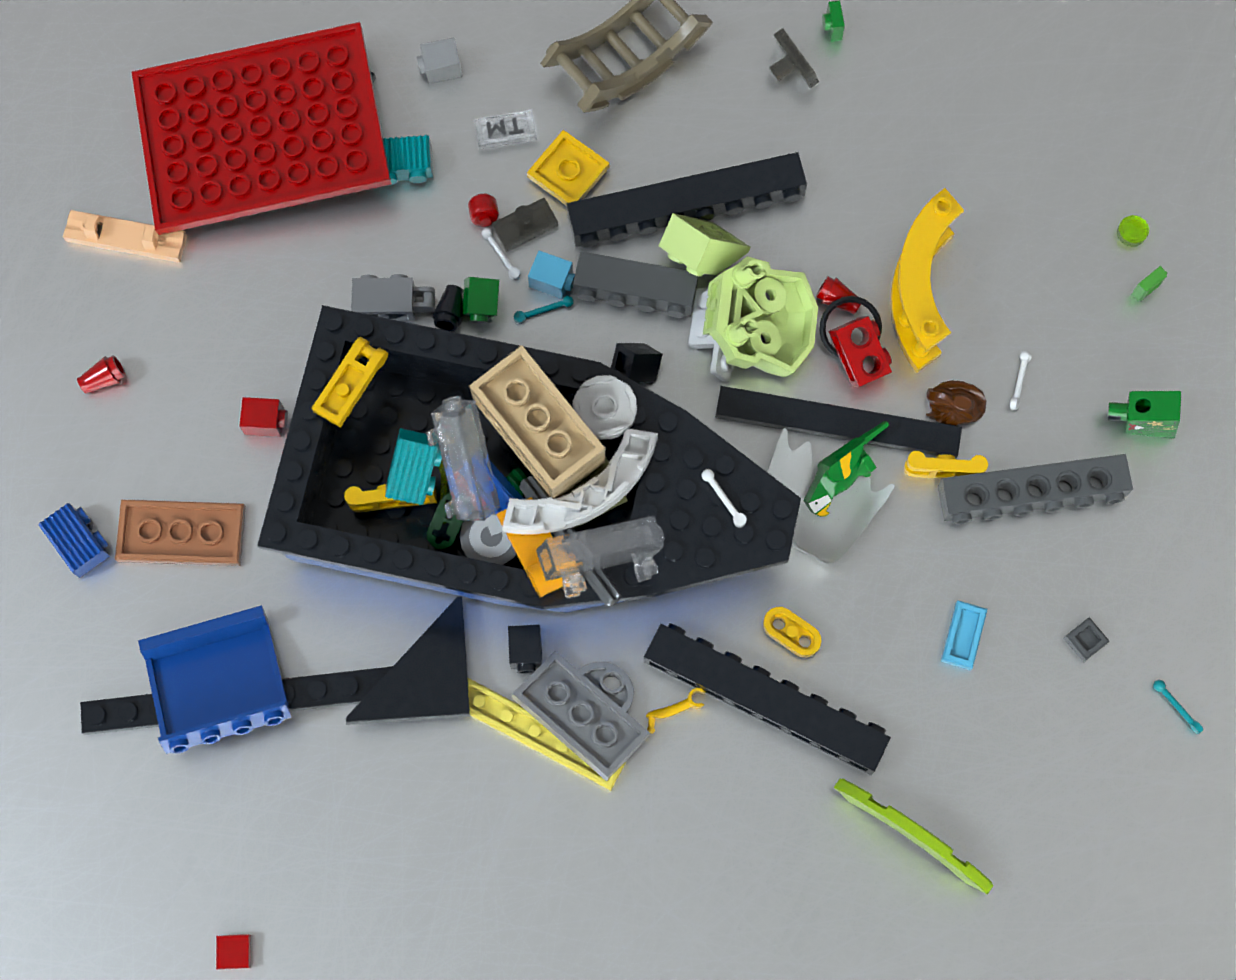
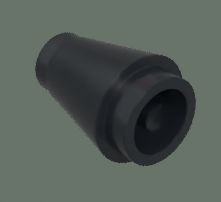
M457 285L446 286L432 315L434 325L438 329L452 332L457 330V327L462 323L463 289Z

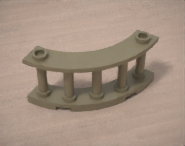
M631 0L616 14L594 29L580 36L556 41L551 44L546 50L547 55L540 64L543 67L560 65L583 90V97L577 105L584 113L609 107L610 103L608 101L616 97L622 101L661 76L675 64L672 60L674 56L683 48L689 51L713 24L712 20L706 14L688 15L675 0H659L680 23V28L670 39L665 40L642 15L654 0ZM632 22L657 47V50L645 60H640L617 35L618 32ZM608 41L631 69L614 76L595 55L593 50ZM582 57L603 81L592 83L575 65L573 60Z

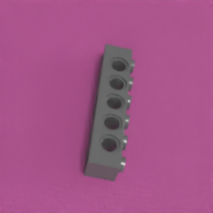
M1126 454L942 478L938 485L944 521L953 520L954 524L968 523L972 521V518L984 516V520H994L1001 518L1004 513L1014 512L1015 516H1024L1033 513L1034 509L1045 508V512L1062 510L1064 505L1075 504L1076 508H1084L1094 505V501L1106 500L1107 504H1114L1124 501L1125 497L1133 490ZM1090 477L1100 479L1103 488L1092 486ZM1059 481L1068 482L1072 486V492L1063 491L1059 486ZM1028 486H1038L1042 491V496L1032 495L1029 492ZM1005 489L1009 491L1012 500L1006 501L1001 499L998 495V490ZM967 494H977L981 498V504L975 505L970 503Z

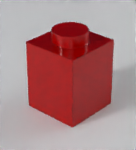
M243 397L239 424L243 433L251 436L281 437L282 428H286L288 424V410L284 409L279 399Z

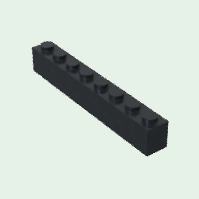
M796 152L566 203L567 216L575 247L582 246L588 248L596 246L600 241L609 239L620 241L626 239L628 235L636 233L642 235L654 233L659 228L667 227L672 213L709 221L717 215L726 213L727 215H737L743 212L744 209L753 207L764 209L780 201L787 203L795 202L801 199L802 196H805L807 181L799 153Z
M669 623L667 627L660 624L644 655V663L694 688H701L706 694L869 775L875 772L891 738L885 734L886 730L883 727L869 722L868 725L856 720L857 715L844 708H840L837 711L827 706L828 701L816 694H811L809 697L799 692V686L788 680L783 679L782 682H778L770 678L771 673L766 669L756 665L750 668L741 663L742 658L728 651L722 654L714 650V645L703 638L697 637L695 641L685 636L686 631L677 625Z

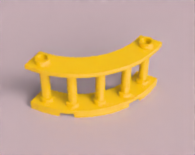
M946 188L936 194L914 220L907 234L891 285L890 308L892 323L895 326L900 348L916 373L941 356L942 352L936 344L951 334L935 305L930 280L933 258L954 237L955 233L949 225L964 212V209Z

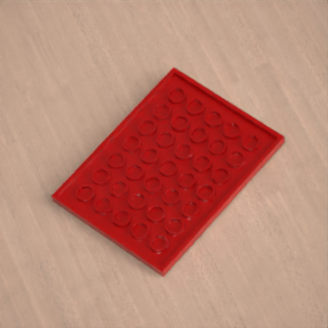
M360 22L132 71L154 226L158 235L392 184L365 39Z

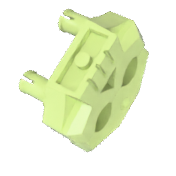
M747 256L737 265L722 272L709 282L707 295L709 297L706 303V321H704L703 334L711 335L718 343L726 357V363L744 369L754 366L766 373L782 377L793 374L812 351L815 343L818 305L805 273L771 269L769 262ZM765 293L769 294L770 300L766 298ZM761 335L765 338V343L761 341Z

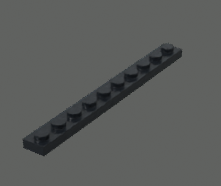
M393 666L283 679L290 711L359 704ZM152 694L80 702L81 728L84 735L159 727Z

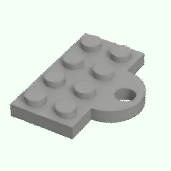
M554 651L512 694L513 700L606 781L639 748L650 734L648 730L628 714L634 696L633 684L627 673L612 663L594 662L578 671L559 653ZM613 676L620 681L621 686L617 689H609L604 685L603 680L606 677Z

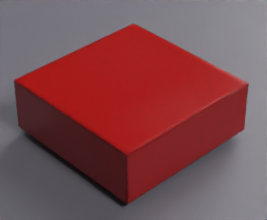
M251 935L216 936L217 970L251 968Z

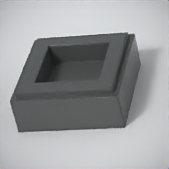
M1090 617L1064 637L1083 662L1110 642Z

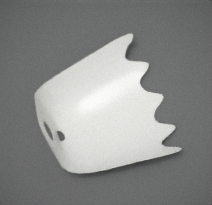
M784 428L777 441L767 472L801 498L793 542L797 543L798 547L794 545L792 547L826 564L834 563L842 558L856 542L888 499L895 484H890L878 492H872L871 476H859L852 486L833 497L827 509L828 515L824 517L815 515L810 512L803 500L818 471V462L813 459L812 446L809 441L797 449L791 450L788 445V432Z

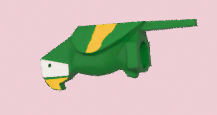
M887 421L882 422L862 436L855 437L818 463L816 476L803 500L810 512L820 517L828 515L827 509L834 496L847 490L859 476H871L870 472L877 467L869 454L865 452L863 446L889 426Z

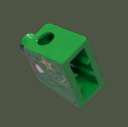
M1181 391L1129 392L1127 403L1109 402L1108 420L1126 421L1125 432L1128 434L1175 438L1180 423Z

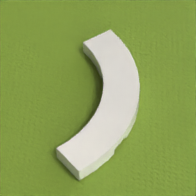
M627 428L618 450L609 461V465L597 477H593L585 484L572 490V493L552 499V497L530 500L509 498L502 526L503 532L513 534L557 532L583 524L603 514L628 494L639 481L654 453L658 433Z

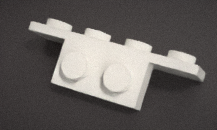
M737 262L733 263V264L730 265L728 268H726L725 271L728 270V269H730V268H732V267H734V266L737 265L738 263H737ZM699 288L696 290L688 345L693 349L714 348L710 371L723 382L730 381L734 365L726 363L724 353L712 336L703 334L704 321H706V303L709 296H707L708 288Z

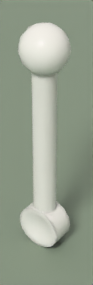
M484 228L482 237L489 240L509 270L510 279L518 280L520 278V270L513 267L494 239L493 231L490 228Z
M1028 351L1020 353L1021 365L1014 397L1010 402L1011 410H1018L1020 406L1019 398L1027 362L1031 360V353Z
M710 469L704 470L702 472V479L711 484L734 517V525L737 527L744 526L746 516L738 513L714 479V472Z

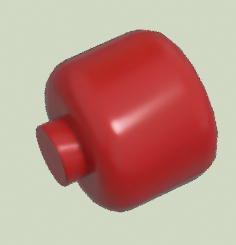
M482 193L470 199L468 209L470 220L473 224L486 227L498 220L497 201L492 195Z

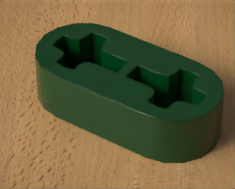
M452 490L444 494L430 523L427 539L430 545L436 549L450 547L455 541L468 511L469 502L466 495L461 491ZM454 497H458L460 499L459 505L463 507L462 511L456 510L452 518L447 517L449 506L445 504L446 500L452 501ZM444 521L450 523L446 532L450 535V539L444 538L442 542L436 541L437 535L433 533V530H439Z

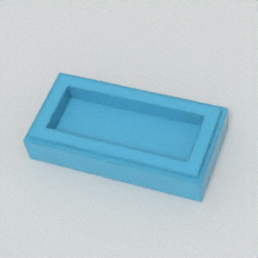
M956 601L940 662L968 670L973 669L988 609Z

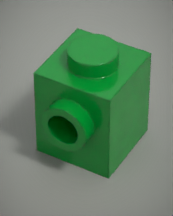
M465 278L462 315L470 316V321L488 322V317L497 316L500 279Z

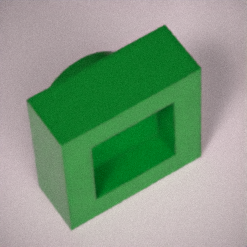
M840 0L828 2L827 12L822 15L824 31H829L831 42L842 40L845 29Z

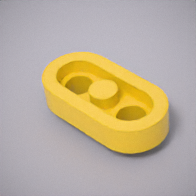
M774 607L766 613L763 628L769 637L802 658L811 657L818 652L821 646V635L815 627L784 607ZM781 620L785 626L783 629H776L773 626V622ZM802 637L808 638L810 646L802 647L799 644V639Z

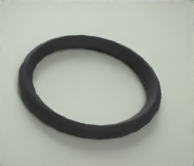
M857 296L841 297L832 302L824 311L820 320V337L826 349L834 356L839 358L836 349L827 338L826 322L830 313L843 303L854 302L865 306L872 313L879 328L880 336L878 339L880 340L882 334L881 317L877 309L866 299Z

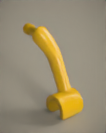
M694 688L689 692L687 699L668 707L648 712L646 714V717L649 718L647 730L650 734H654L655 719L667 718L690 707L695 709L702 708L704 704L693 702L692 696L694 694H705V691L701 688Z

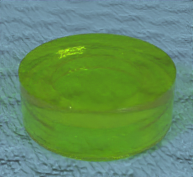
M1136 215L1125 217L1117 228L1118 239L1129 247L1141 245L1149 234L1147 222L1142 217Z

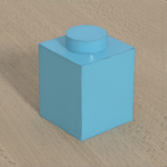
M538 251L528 275L529 288L563 299L566 290L571 291L573 288L575 274H573V264L565 259Z

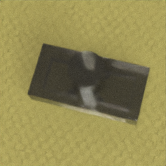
M783 28L774 34V38L785 56L770 66L769 70L778 82L796 70L807 86L812 88L819 82L815 71Z
M545 197L527 206L521 205L515 212L492 223V228L506 252L558 226V220Z

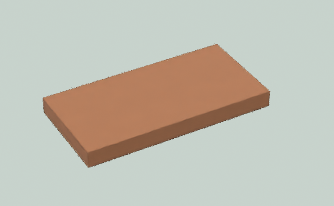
M121 500L115 560L117 562L241 566L246 506L240 503Z

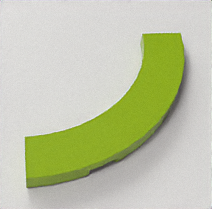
M845 779L838 780L834 788L851 804L886 823L940 861L964 883L988 895L993 887V882L970 862H963L952 854L953 849L892 806L885 807L872 798L873 795Z

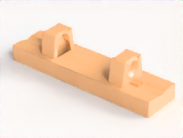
M70 210L63 238L66 242L180 262L187 234L185 231L180 230L158 235L154 225ZM103 225L99 237L97 233L98 226Z

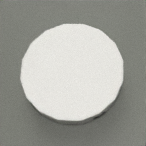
M610 375L595 376L585 381L573 399V409L597 439L600 440L614 439L623 435L625 430L633 425L637 414L636 397L631 387Z

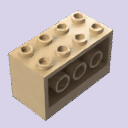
M522 345L469 385L474 403L552 499L562 497L605 463V447Z

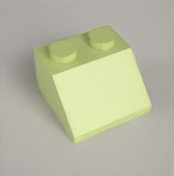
M672 213L659 244V247L669 253L667 256L669 259L685 264L687 266L686 270L689 273L702 277L703 274L717 276L746 255L751 248L714 222Z

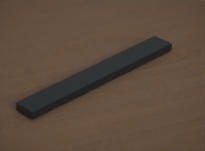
M725 386L720 387L715 418L779 429L786 428L791 431L849 441L855 437L862 436L882 422L887 421L889 426L867 444L907 451H920L937 456L944 454L953 455L955 459L958 457L962 427Z

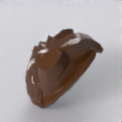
M954 380L942 382L933 389L928 388L927 399L930 402L932 412L926 413V416L929 419L936 420L938 423L953 426L960 423L976 422L984 415L987 400L983 391L975 385Z

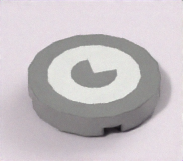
M485 506L469 514L463 522L460 532L461 547L467 558L500 565H508L513 562L517 554L506 533L503 532L496 513L489 506Z

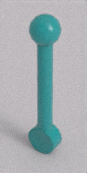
M565 296L562 301L525 313L517 311L514 314V321L517 324H522L526 318L563 306L571 307L574 304V299L571 296Z
M1156 680L1153 684L1154 690L1161 692L1190 724V728L1196 734H1200L1204 730L1201 724L1195 721L1166 689L1164 681Z

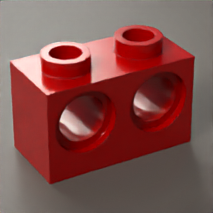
M869 316L859 317L828 331L851 387H861L892 373L889 366L892 364L890 354L885 347H881L878 339L880 336L879 328L873 319L870 320ZM855 328H858L863 335L862 341L858 345L853 343L851 339V333ZM867 356H870L874 361V368L869 373L863 368V361Z

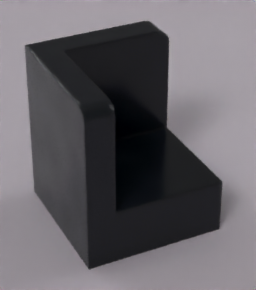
M617 343L611 368L635 382H655L663 354L645 343Z

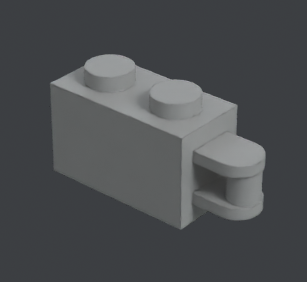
M395 274L390 276V278L362 275L360 278H352L351 311L402 322H415V313L435 311V289L432 287H415L413 278H408V276L403 274ZM416 297H423V302H415Z

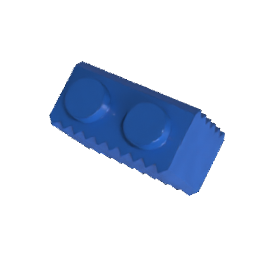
M66 503L65 506L60 507L59 510L45 518L38 525L71 572L80 578L110 557L105 549L109 544L98 530L93 533L87 524L92 522V520L81 506L76 509L70 503Z

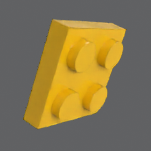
M562 130L527 171V178L566 205V203L583 200L610 168V163L568 132Z

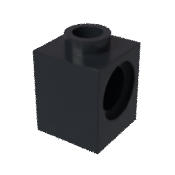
M540 625L508 626L509 664L511 669H517V673L521 674L533 673L542 664Z

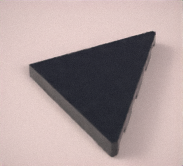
M458 596L348 714L346 725L470 716L462 596Z

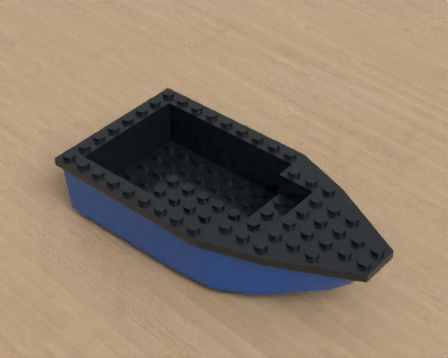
M322 305L257 544L258 548L281 553L290 560L512 607L570 612L605 605L580 570L575 573V581L540 598L518 556L508 565L467 558L462 550L460 541L462 525L455 541L446 549L434 548L427 539L428 528L441 498L445 493L453 490L450 488L451 484L447 481V478L478 449L485 454L506 479L509 473L516 468H520L528 477L533 476L474 403L469 385L520 346ZM359 337H362L369 341V345L377 349L380 347L387 351L388 358L384 365L378 369L340 428L314 413L312 407L354 342ZM524 347L572 408L575 394L585 381L595 376L610 375L628 384L636 397L637 414L630 429L658 433L655 450L646 470L639 481L626 494L628 501L574 529L621 592L622 596L619 602L646 599L788 563L801 498L688 411L603 363ZM364 356L358 360L359 363L365 366L369 361ZM400 428L438 436L439 447L443 448V455L440 466H433L431 476L436 477L434 487L437 503L359 513L349 508L344 498L345 491L349 487L356 486L362 491L377 490L379 485L386 484ZM624 434L614 439H598L605 447V455L608 461L612 459L618 450ZM710 469L714 472V479L738 513L746 516L744 526L737 527L734 525V517L711 484L702 479V472L704 470ZM454 497L452 501L446 500L445 504L449 506L447 517L452 518L456 510L462 511L463 507L459 505L460 499L458 497ZM469 499L468 511L465 515L463 522L466 520L470 513L480 508L479 505L473 503ZM444 521L439 530H433V533L437 535L436 541L442 542L444 538L450 539V535L446 533L450 523ZM558 544L559 550L563 551L565 555H568L564 548L560 544Z

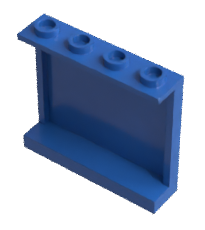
M262 605L138 640L140 652L146 662L161 737H158V741L166 754L183 753L189 747L200 744H214L223 737L234 734L244 735L251 732L254 728L264 725L275 726L282 723L285 719L292 718L268 618Z

